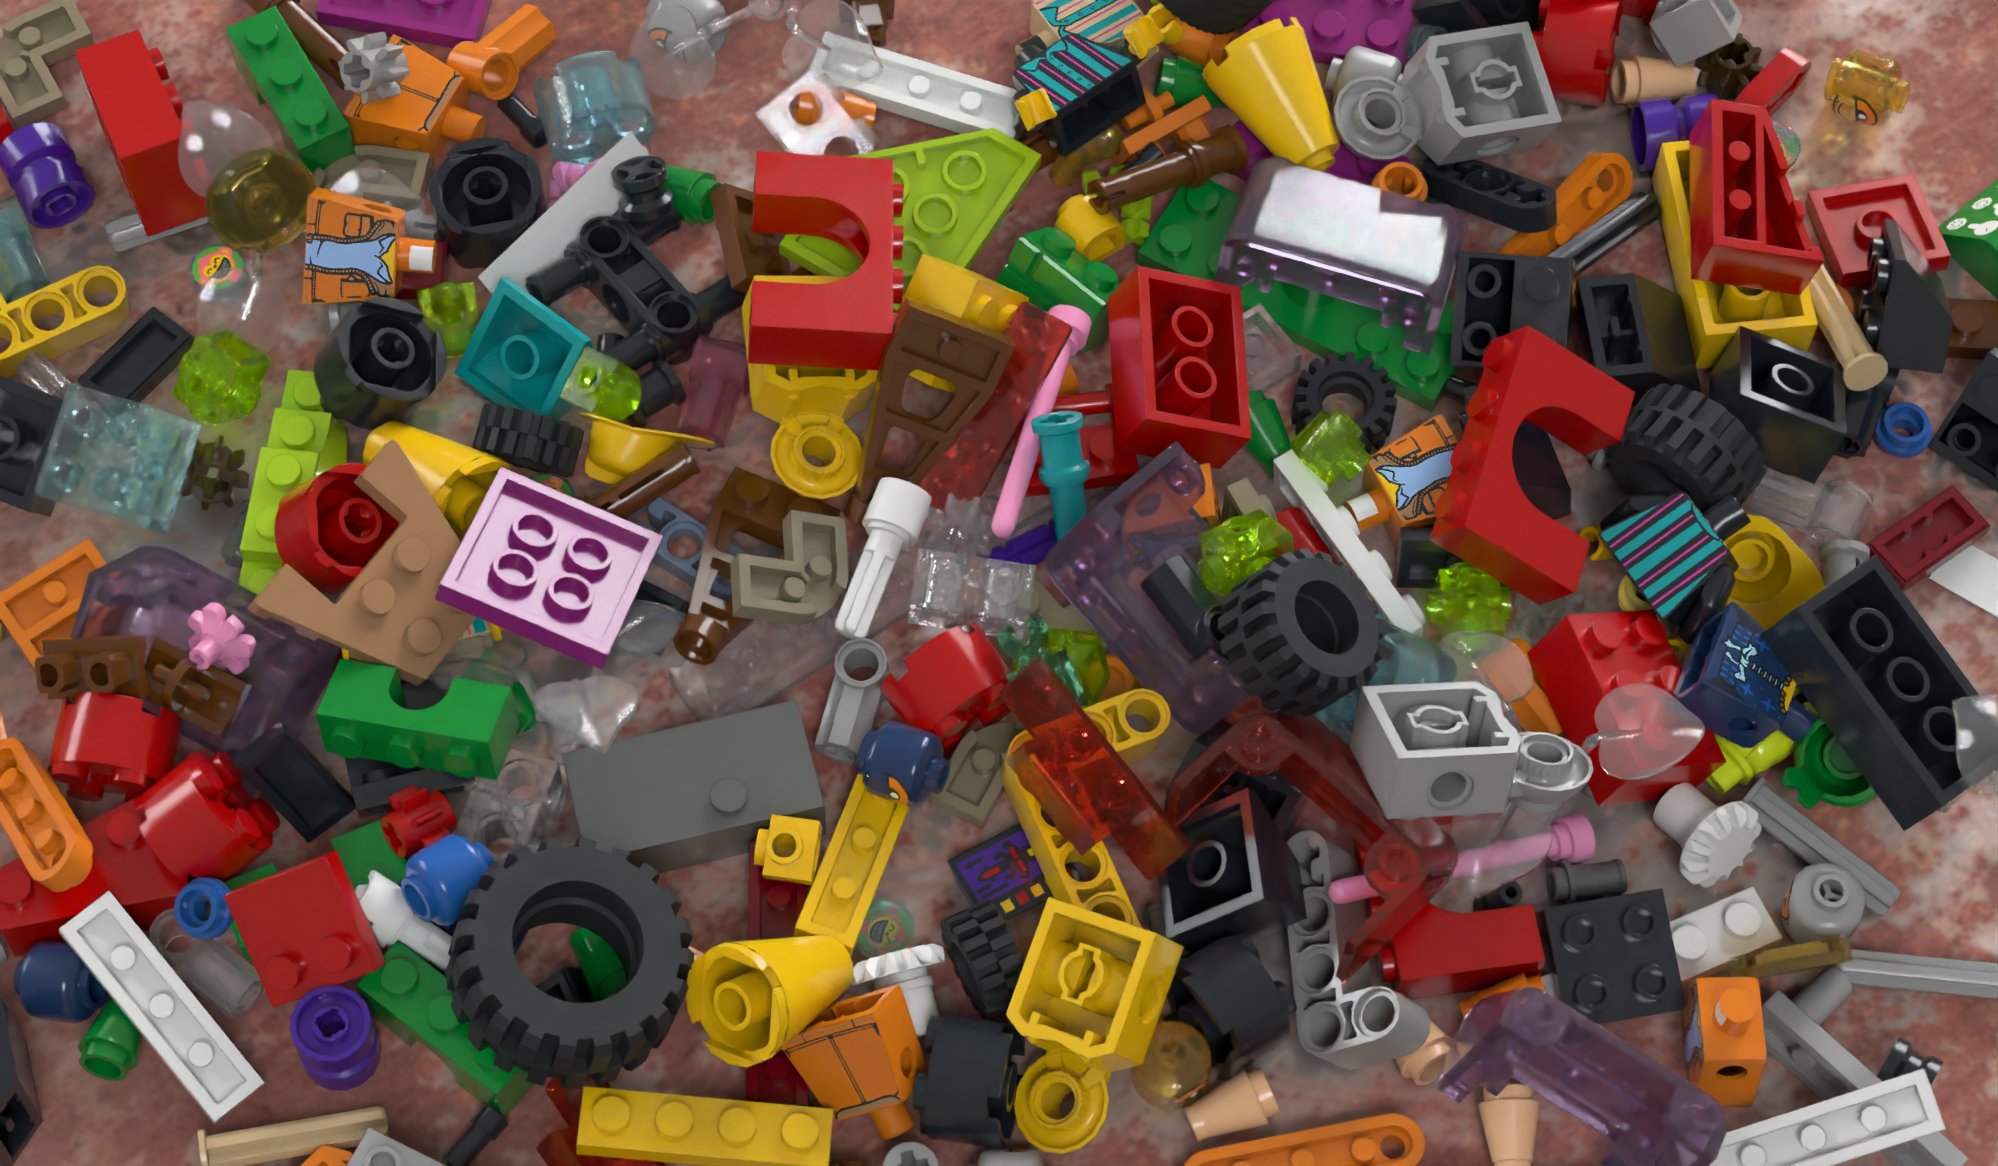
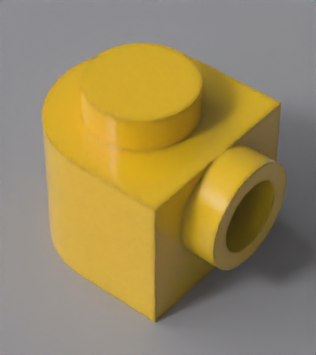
M1075 195L1064 202L1059 208L1054 228L1069 234L1076 242L1075 249L1090 261L1100 262L1125 248L1126 231L1113 213L1110 211L1108 214L1099 215L1091 206L1089 199L1098 195Z
M771 814L769 830L759 829L755 846L754 865L763 866V877L766 879L813 885L817 874L821 849V822Z

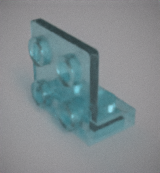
M70 384L67 388L35 487V494L45 499L115 516L146 530L166 535L202 424L161 408L80 385Z

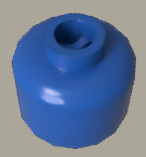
M457 834L446 835L409 858L405 865V878L401 881L403 897L412 912L422 921L429 922L431 920L442 926L453 925L458 922L463 904L470 890L477 889L481 875L495 861L483 844L479 842L472 844L468 839Z

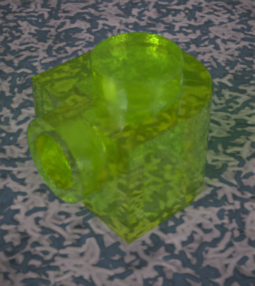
M445 282L434 286L432 289L417 291L420 312L425 315L422 321L433 334L438 330L444 340L448 358L462 357L480 321L474 282L463 284Z
M585 346L559 397L587 413L621 422L637 409L641 400V382L638 374L628 366ZM597 375L595 383L589 387L592 378Z
M1339 409L1333 415L1325 410H1321L1290 443L1291 449L1298 458L1329 487L1340 476L1350 482L1372 458L1364 450L1365 444L1359 439L1363 434L1361 428Z

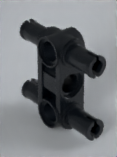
M675 207L667 215L648 222L634 223L626 221L622 217L613 218L609 216H598L590 219L582 226L579 239L567 246L562 259L535 275H530L526 278V287L529 294L546 307H550L552 303L581 286L586 289L588 288L630 334L594 355L599 373L611 385L617 384L621 379L659 358H662L669 365H677L688 361L694 355L697 343L710 335L714 327L713 323L741 307L747 293L731 288L730 279L727 274L697 294L689 292L648 248L649 245L669 233L681 229L679 225L681 224V218ZM667 327H676L679 329H670Z

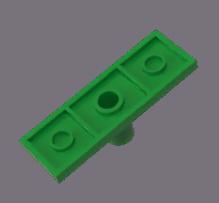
M1211 180L1205 186L1195 189L1181 185L1137 252L1136 264L1143 267L1240 286L1243 318L1325 359L1326 354L1336 352L1338 361H1344L1346 351L1356 352L1355 363L1362 364L1365 355L1374 359L1372 371L1375 372L1383 366L1388 371L1387 382L1394 381L1396 395L1430 412L1434 410L1443 395L1450 376L1455 375L1460 367L1449 365L1454 301L1346 248L1347 234L1345 228L1337 219L1330 215L1312 213L1294 222Z

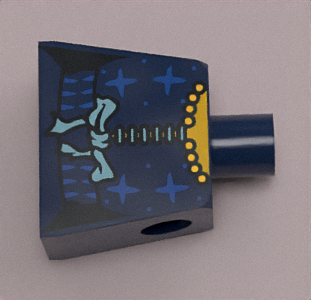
M1732 601L1697 629L1668 707L1670 710L1742 748L1754 747L1776 730L1794 743L1799 742L1810 731L1816 719V714L1793 698L1797 684L1762 638L1761 634L1766 630L1739 605Z

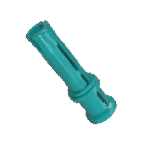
M1077 411L1051 412L1040 415L1031 421L1033 433L1039 435L1043 465L1038 468V475L1043 485L1049 487L1062 574L1061 584L1062 588L1067 591L1083 590L1082 581H1086L1087 588L1089 589L1099 584L1084 489V481L1089 478L1091 469L1089 461L1083 459L1079 429L1084 425L1082 413Z

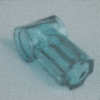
M15 196L0 201V292L7 304L51 285L31 243L34 242V238Z

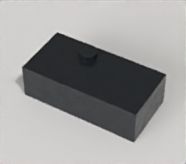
M1876 554L1805 601L1761 634L1764 641L1903 831L1945 806L1998 767L1997 718Z

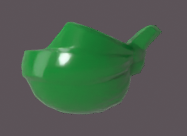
M1817 714L1810 731L1802 740L1796 742L1794 751L1795 767H1788L1783 773L1782 782L1784 785L1797 789L1799 792L1797 801L1806 809L1813 808L1820 800L1832 806L1850 808L1865 805L1879 797L1822 718Z

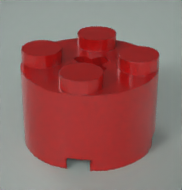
M1622 0L1540 1L1539 19L1543 21L1540 31H1533L1532 35L1554 100L1589 106H1602V103L1605 102L1610 85L1611 70L1615 62L1616 54L1614 53L1616 36H1619Z
M345 463L337 465L297 486L283 496L279 502L275 518L274 535L277 550L282 559L281 566L283 567L287 563L321 593L342 594L399 525L395 518L353 483L367 466L366 464Z
M970 622L968 634H965L958 625L939 634L915 650L903 661L909 671L898 682L890 673L880 688V692L902 723L939 736L943 745V757L956 750L964 738L962 735L964 731L980 721L984 727L997 724L1013 710L1014 706L1009 699L1016 693L1019 681L978 623Z
M78 692L75 704L68 696H65L61 704L48 771L53 779L68 783L66 794L75 799L99 802L102 801L103 793L107 792L125 795L124 801L127 802L142 795L173 769L182 727L181 717L162 706L159 717L143 712L144 700L126 695L106 692Z
M218 751L212 757L201 752L192 753L134 802L135 812L144 808L147 817L139 825L143 837L160 861L180 880L185 879L190 874L196 878L210 877L222 882L232 879L272 846V832L280 827V820L274 809L263 799H255L241 781L243 774L236 768L233 758L224 751Z

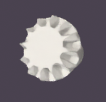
M1686 782L1677 784L1668 790L1656 805L1653 813L1654 823L1677 842L1683 850L1680 857L1681 874L1693 885L1699 884L1704 888L1714 885L1718 879L1721 881L1727 880L1733 869L1737 866H1743L1745 856L1755 850L1754 840L1760 835L1762 829L1758 822L1759 813L1747 803L1735 801L1723 806H1716L1692 784Z
M933 943L923 944L858 962L853 968L852 987L874 984V991L899 984L917 1038L926 1036L930 1017H940L932 990L934 981L932 976H929L927 969L947 963L944 949L942 946Z

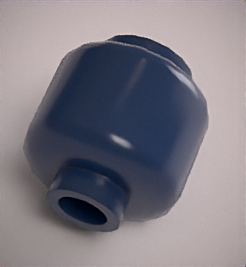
M46 940L36 943L27 952L24 960L18 963L14 972V989L20 997L22 1006L30 1016L40 1020L79 1023L88 1020L97 1009L106 1003L109 997L107 991L66 941Z

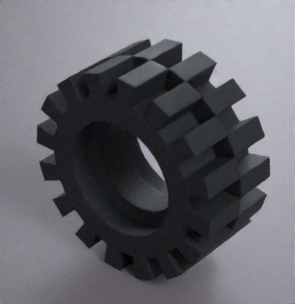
M1346 351L1344 361H1338L1336 352L1326 354L1325 365L1316 358L1310 362L1308 372L1303 369L1298 377L1292 404V425L1296 424L1295 434L1299 441L1308 437L1306 449L1314 454L1319 446L1324 448L1322 459L1332 461L1334 452L1342 453V463L1352 462L1354 451H1357L1361 460L1370 457L1372 446L1379 451L1385 444L1386 436H1390L1397 406V398H1395L1396 387L1394 381L1387 382L1388 371L1383 366L1375 372L1372 371L1374 359L1366 355L1362 364L1354 362L1356 352ZM1332 394H1350L1364 403L1366 412L1357 420L1342 421L1329 416L1324 411L1322 402L1327 396Z
M486 403L482 408L472 448L497 456L506 463L518 468L523 467L534 472H544L553 476L572 477L582 444L584 430L570 425L568 422L555 420L554 417L535 414L533 411L525 409L523 411L512 406L504 407L499 404L491 405Z
M986 899L942 919L940 928L943 932L941 933L943 942L948 947L946 952L949 959L953 961L957 978H960L963 983L962 988L967 997L970 996L972 1005L976 1011L979 1010L980 1016L983 1019L990 1020L1007 1012L1023 968L1022 962L1024 958L1021 951L1017 950L1014 944L1016 940L1012 932H1008L1002 915H998L997 908L993 903L990 904L989 900Z

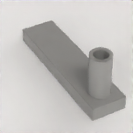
M1825 967L1792 1000L1778 990L1762 1006L1766 1050L1823 1101L1882 1082L1819 1026L1853 991L1852 984L1847 976L1834 967ZM1940 1132L1880 1151L1895 1166H1964L1969 1160L1965 1154Z

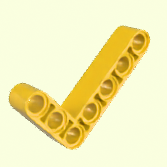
M98 265L89 267L8 304L0 292V338H6L11 341L9 348L0 353V375L7 378L13 377L113 332L124 325L129 317L130 303L124 279L118 271L109 266ZM101 291H108L117 296L111 304L104 307H95L88 303L92 295ZM54 314L64 318L62 324L54 330L45 331L36 327L39 319L46 315Z
M1145 688L1131 690L1021 732L1010 743L1000 772L1004 788L1054 899L1140 928L1142 926L1077 782L1141 759L1154 752L1169 725L1171 716L1168 703L1163 696L1154 690ZM1134 714L1141 715L1150 722L1153 730L1145 733L1138 732L1130 727L1126 717ZM1075 735L1091 737L1097 743L1099 751L1094 753L1080 751L1073 744L1072 737ZM1023 755L1034 756L1042 762L1045 771L1037 774L1028 773L1020 767L1017 758ZM1048 808L1058 809L1066 815L1069 825L1061 828L1052 827L1044 821L1041 811ZM1070 862L1085 864L1091 870L1093 880L1088 882L1074 880L1066 872L1065 865Z

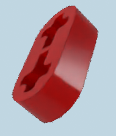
M1789 46L1783 48L1742 90L1734 102L1766 107L1771 117L1798 89L1808 74L1812 62Z

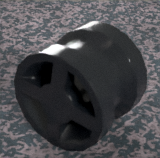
M656 156L631 158L621 162L611 172L614 188L622 193L618 203L621 217L626 221L634 223L653 221L673 210L675 201L672 190L665 186L668 171L666 163L662 158Z
M1899 1037L1878 1072L1877 1077L1883 1082L1925 1069L1931 1085L1944 1062L1934 1056L1925 1058L1913 1052L1910 1042Z

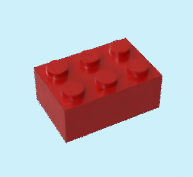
M139 29L74 51L102 131L147 237L208 216V202L204 192L210 191L213 183L203 158L193 159L192 155L197 154L201 147L190 118L178 120L183 118L182 115L185 114L174 82L166 85L162 83V81L170 78L159 48L156 47L148 50Z
M1137 266L1107 298L1115 450L1193 465L1210 463L1211 468L1220 469L1252 439L1241 287Z
M1654 609L1567 615L1527 652L1566 739L1581 747L1591 758L1594 771L1587 784L1597 806L1660 800L1668 790L1683 782L1690 783L1696 788L1727 762L1713 732L1676 714L1668 708L1682 668Z

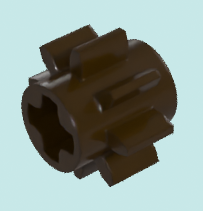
M1738 33L1733 42L1695 60L1694 66L1701 69L1696 85L1698 87H1706L1708 92L1716 95L1718 100L1738 97L1742 90L1763 70V67L1757 65L1762 49L1760 47H1753L1743 37V34Z
M219 435L216 442L202 444L196 438L193 439L191 447L193 459L180 457L177 461L176 472L183 476H189L181 483L180 494L182 497L193 494L201 501L202 510L205 511L209 508L210 504L224 502L228 507H232L234 505L233 487L244 489L248 488L249 474L243 470H238L245 463L244 449L232 452L229 447L224 445L225 441L222 435ZM209 468L219 469L216 478L206 476Z

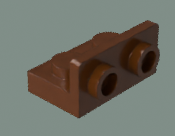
M723 183L710 193L716 219V228L719 232L731 288L747 293L754 275L792 276L788 258L779 254V244L783 239L782 234L752 232L753 192Z

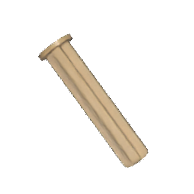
M1822 264L1808 284L1817 323L1844 369L1842 378L1846 386L1854 391L1870 389L1879 384L1886 376L1888 371L1887 361L1881 354L1874 353Z
M377 1106L207 1136L205 1129L198 1130L202 1166H246L310 1155L322 1144L338 1149L356 1147L359 1145L368 1127L387 1137L389 1136L387 1114L383 1107Z

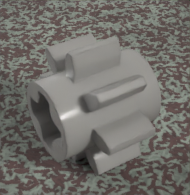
M385 32L368 34L364 37L346 41L349 52L343 56L341 61H338L345 90L361 92V100L364 104L399 96L401 90L398 84L404 80L406 75L410 74L403 46L386 43Z

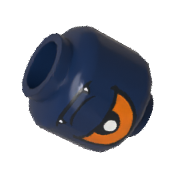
M888 721L878 730L871 729L864 737L857 756L856 771L858 774L863 775L864 786L870 794L905 806L917 807L925 802L931 793H941L949 776L950 761L943 758V745L938 735L901 722Z

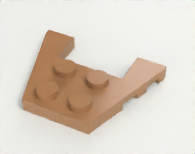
M391 439L381 448L353 483L395 518L399 525L333 604L286 563L277 571L247 609L267 620L272 617L295 627V633L315 641L320 638L350 651L348 656L364 663L397 668L400 679L418 686L430 676L475 620L476 616L435 599L439 585L461 542L400 445Z

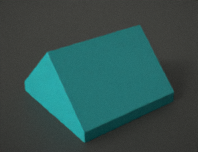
M507 277L499 280L454 372L495 404L504 407L512 406L523 411L524 409L533 411L538 415L554 417L555 420H559L597 382V369L592 340Z

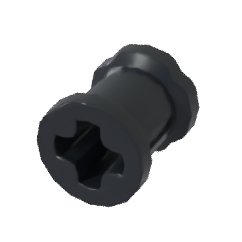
M662 358L652 363V370L625 385L622 382H618L611 387L615 402L632 427L643 428L646 426V419L672 403L680 406L687 401L686 393L678 376Z

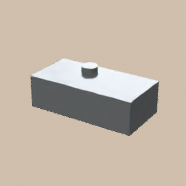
M797 700L562 753L580 838L596 840L595 849L611 853L613 846L630 852L628 862L638 868L647 863L660 874L749 853V840H757L759 829L769 830L771 814L820 821L822 824V835H826L825 806Z

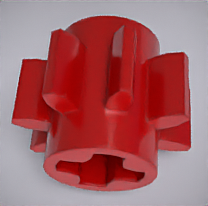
M414 784L388 797L392 809L386 811L387 815L382 817L380 821L386 842L391 850L400 858L408 855L411 857L440 838L451 835L457 829L454 811L445 796L437 790L428 793L425 787L417 790Z

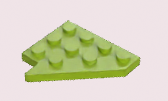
M990 128L848 156L893 159V183H903L902 217H893V225L904 227L902 260H893V269H903L904 271L902 299L923 253L968 270L971 268L1039 168L1041 154L999 130ZM786 234L779 244V254L817 276H849L861 266L855 255L847 248L823 237ZM893 303V313H897L900 304Z

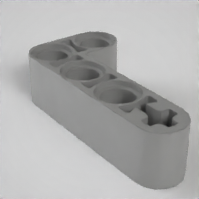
M1308 830L1295 834L1287 844L1299 862L1307 919L1287 926L1294 999L1297 1005V1031L1300 1044L1307 1052L1345 1070L1360 1069L1406 1056L1419 1050L1426 1042L1430 1033L1428 1012L1422 1005L1382 985L1371 986L1362 900L1336 904L1328 896V888L1332 882L1359 875L1356 857L1348 849L1317 832ZM1333 973H1334V976H1333L1331 982L1329 983V980H1330L1331 976H1332ZM1394 1014V1018H1393V1020H1392V1023L1388 1026V1022H1389L1390 1018L1392 1017V1015ZM1340 1031L1338 1039L1335 1041L1336 1035Z

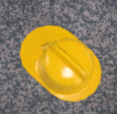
M585 412L579 414L580 417L592 423L585 462V473L592 479L612 486L671 450L681 441L684 442L686 447L713 448L716 446L715 442L700 437L630 427Z
M1747 514L1751 522L1724 541V544L1739 565L1734 573L1735 585L1726 606L1732 601L1735 602L1765 630H1768L1795 608L1824 589L1823 579L1813 561L1779 526L1765 517Z

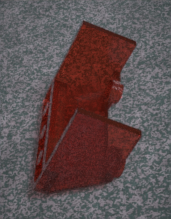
M1279 708L1273 712L1266 711L1246 716L1236 722L1178 776L1172 784L1165 821L1175 829L1237 769L1255 776L1268 775L1278 770L1368 850L1364 862L1365 878L1370 887L1386 902L1347 939L1335 975L1344 984L1450 881L1458 862V849L1454 840L1430 817H1419L1415 820L1386 819L1351 748L1314 715L1303 717L1302 714H1299L1296 717L1284 715Z

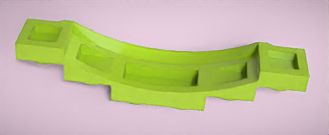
M288 369L281 408H275L267 447H261L240 545L243 563L232 613L245 627L241 634H248L255 638L257 652L249 658V667L243 672L234 675L228 668H226V672L252 685V688L287 692L293 657L299 652V634L294 632L295 627L272 617L267 620L247 609L277 571L282 568V559L278 553L274 535L275 518L279 502L283 496L297 486L337 465L347 463L346 427L342 419H335L332 413H326L320 405L321 395L318 391L313 371Z

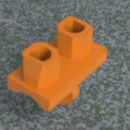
M1142 87L1146 103L1121 119V122L1128 131L1139 125L1143 129L1122 140L1120 148L1109 156L1115 166L1128 164L1137 157L1136 153L1150 141L1155 143L1163 154L1166 155L1161 145L1172 138L1177 144L1189 138L1199 141L1213 136L1210 126L1204 118L1212 110V107L1205 95H1202L1164 116L1163 112L1175 105L1173 96L1166 91L1154 97L1148 89Z

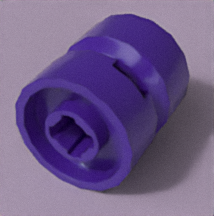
M1713 93L1685 95L1679 99L1677 105H1673L1667 97L1636 100L1631 112V140L1638 169L1641 172L1654 171L1662 143L1688 141L1689 134L1711 98L1717 99L1716 95Z
M41 122L27 125L13 132L0 145V168L10 187L15 190L14 193L31 225L43 229L64 226L86 213L93 204L95 197L94 189L84 169L76 164L74 150L64 131L56 124Z
M324 986L310 991L297 1003L291 1015L290 1032L307 1075L317 1085L329 1090L347 1091L367 1081L374 1074L380 1063L381 1044L366 1002L355 991L343 986Z

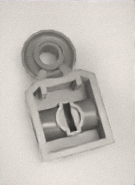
M1528 21L1430 36L1405 65L1401 85L1381 76H1362L1349 81L1340 90L1333 110L1336 131L1344 146L1351 153L1369 160L1388 161L1406 154L1413 145H1418L1437 165L1534 150L1562 122ZM1367 118L1372 120L1378 128L1372 126Z
M1477 681L1361 686L1350 748L1386 819L1415 820L1419 817L1454 815L1471 817L1477 814L1504 813L1509 798L1522 810L1538 814L1552 813L1561 807L1563 801L1580 792L1587 785L1594 771L1591 758L1581 747L1571 741L1548 732L1525 731L1518 733L1517 729L1503 716L1501 701L1498 699L1497 693Z

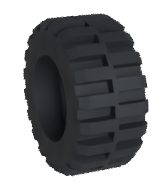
M561 838L541 840L536 853H532L529 847L522 846L507 854L504 866L493 863L481 875L477 889L470 890L463 904L448 951L450 960L446 969V985L448 990L455 992L451 1008L457 1022L462 1024L468 1021L471 1022L467 1035L468 1040L478 1051H483L490 1047L496 1053L493 1061L495 1066L508 1074L513 1066L529 1072L526 1082L544 1086L547 1077L560 1079L562 1089H581L585 1078L588 1076H592L594 1083L597 1085H602L616 1080L622 1066L625 1070L633 1071L647 1060L652 1048H659L667 1036L689 989L686 981L688 972L691 970V965L694 962L695 954L688 947L693 934L687 918H676L682 904L672 888L668 887L661 891L656 885L660 874L647 863L638 868L628 862L630 852L617 846H613L611 853L595 849L597 841L592 839L577 838L574 847H563ZM564 923L585 928L606 941L617 954L624 969L625 986L619 993L598 1002L570 1003L553 998L535 987L523 974L516 961L513 944L516 938L524 932L545 924Z

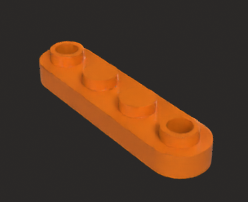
M1596 152L1587 156L1555 190L1557 200L1556 224L1548 230L1537 233L1517 231L1497 254L1546 257L1623 204L1630 196L1633 187V172L1628 160L1621 154L1612 152Z
M13 737L0 741L1 825L34 880L54 892H63L79 885L85 880L92 868L93 846L37 752Z
M1390 1113L1202 1150L1192 1155L1184 1166H1419L1425 1151V1138L1420 1127L1412 1119L1401 1114ZM1387 1143L1395 1144L1401 1149L1403 1155L1397 1159L1387 1158L1382 1153L1380 1147Z

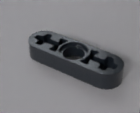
M1429 157L1422 164V173L1428 186L1427 196L1429 198L1522 233L1542 232L1552 228L1557 222L1556 192L1549 186L1477 159L1437 165Z

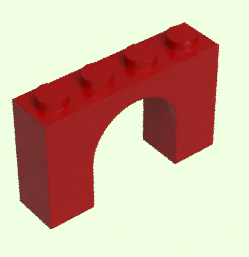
M756 151L752 232L811 235L830 239L853 253L861 266L848 277L825 284L753 281L749 317L748 363L878 371L882 350L893 336V325L899 314L893 313V303L901 304L903 296L904 271L903 269H893V260H902L904 227L893 225V217H902L903 183H893V159Z
M1526 325L1509 334L1495 338L1483 355L1482 365L1484 366V371L1478 389L1472 395L1467 405L1466 413L1469 418L1462 440L1456 445L1451 455L1450 463L1453 468L1446 490L1441 494L1435 505L1434 515L1436 521L1430 540L1529 600L1542 605L1575 593L1590 541L1539 511L1525 496L1517 481L1512 460V447L1516 431L1521 422L1533 424L1586 456L1621 441L1635 392L1534 328Z
M1356 758L1354 759L1350 780L1343 781L1342 783L1347 816L1357 817L1360 835H1355L1353 839L1354 855L1359 871L1368 870V873L1401 866L1400 853L1404 846L1414 836L1426 829L1446 824L1498 818L1502 814H1477L1471 817L1458 815L1419 817L1415 820L1386 819ZM1413 888L1365 899L1369 925L1371 927L1379 926L1383 946H1379L1376 949L1380 980L1382 983L1391 982L1392 990L1402 992L1405 997L1411 1000L1481 991L1521 972H1524L1525 977L1541 974L1545 956L1533 904L1479 912L1458 913L1432 905L1424 900Z

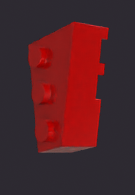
M1711 98L1689 134L1691 279L1801 295L1824 263V259L1819 246H1812L1803 219L1807 214L1801 199L1795 200L1785 175L1789 167L1767 108Z
M139 796L81 825L93 846V863L88 876L79 885L63 892H54L31 877L21 858L0 867V931L15 957L26 955L36 943L42 941H65L59 933V928L108 891L111 892L142 932L148 931L149 925L176 920L174 914L176 897L190 882L187 877L180 880L155 855L143 837L139 825L147 817L144 808L136 812L134 810V802Z

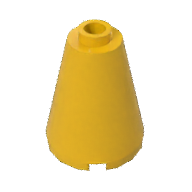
M1290 17L1289 26L1284 27L1278 18L1248 31L1224 47L1229 57L1218 67L1213 59L1206 64L1202 75L1207 82V86L1292 174L1305 173L1308 178L1314 177L1326 171L1336 162L1333 155L1340 148V143L1304 29L1296 17Z
M399 421L387 422L375 428L365 441L363 463L368 465L391 439L395 440L407 456L454 533L462 542L500 467L510 471L512 467L497 456Z
M829 935L720 943L708 949L703 956L696 958L691 965L686 981L689 987L686 993L687 1011L692 1024L701 1021L706 1033L710 1037V1039L703 1043L711 1053L730 1065L750 1067L772 1058L850 987L853 979V963L845 946L839 940Z

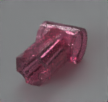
M699 335L690 362V386L676 427V433L715 442L716 446L713 448H695L711 452L713 449L725 447L740 396H747L750 390L745 344Z

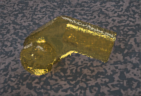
M1115 123L1065 158L1058 154L1049 170V178L1060 187H1071L1083 166L1108 159L1119 150L1120 142L1123 138L1120 127Z

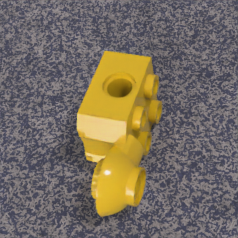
M754 275L752 282L825 284L848 276ZM751 282L742 305V317L752 410L780 424L772 438L770 457L775 473L789 490L801 497L815 500L838 497L855 485L863 452L858 437L844 421L865 409L875 388L878 371L748 363ZM804 456L818 458L825 467L811 465Z
M1048 897L1006 1016L1020 1035L1026 1037L1032 1045L1047 1050L1045 1056H1042L1026 1070L1017 1086L1014 1110L1017 1125L1028 1142L1044 1152L1064 1154L1083 1148L1098 1136L1108 1117L1110 1096L1107 1084L1111 1073L1143 1064L1184 949L1183 946L1155 932ZM1073 1091L1075 1097L1074 1107L1065 1118H1062L1060 1112L1061 1102L1069 1092Z

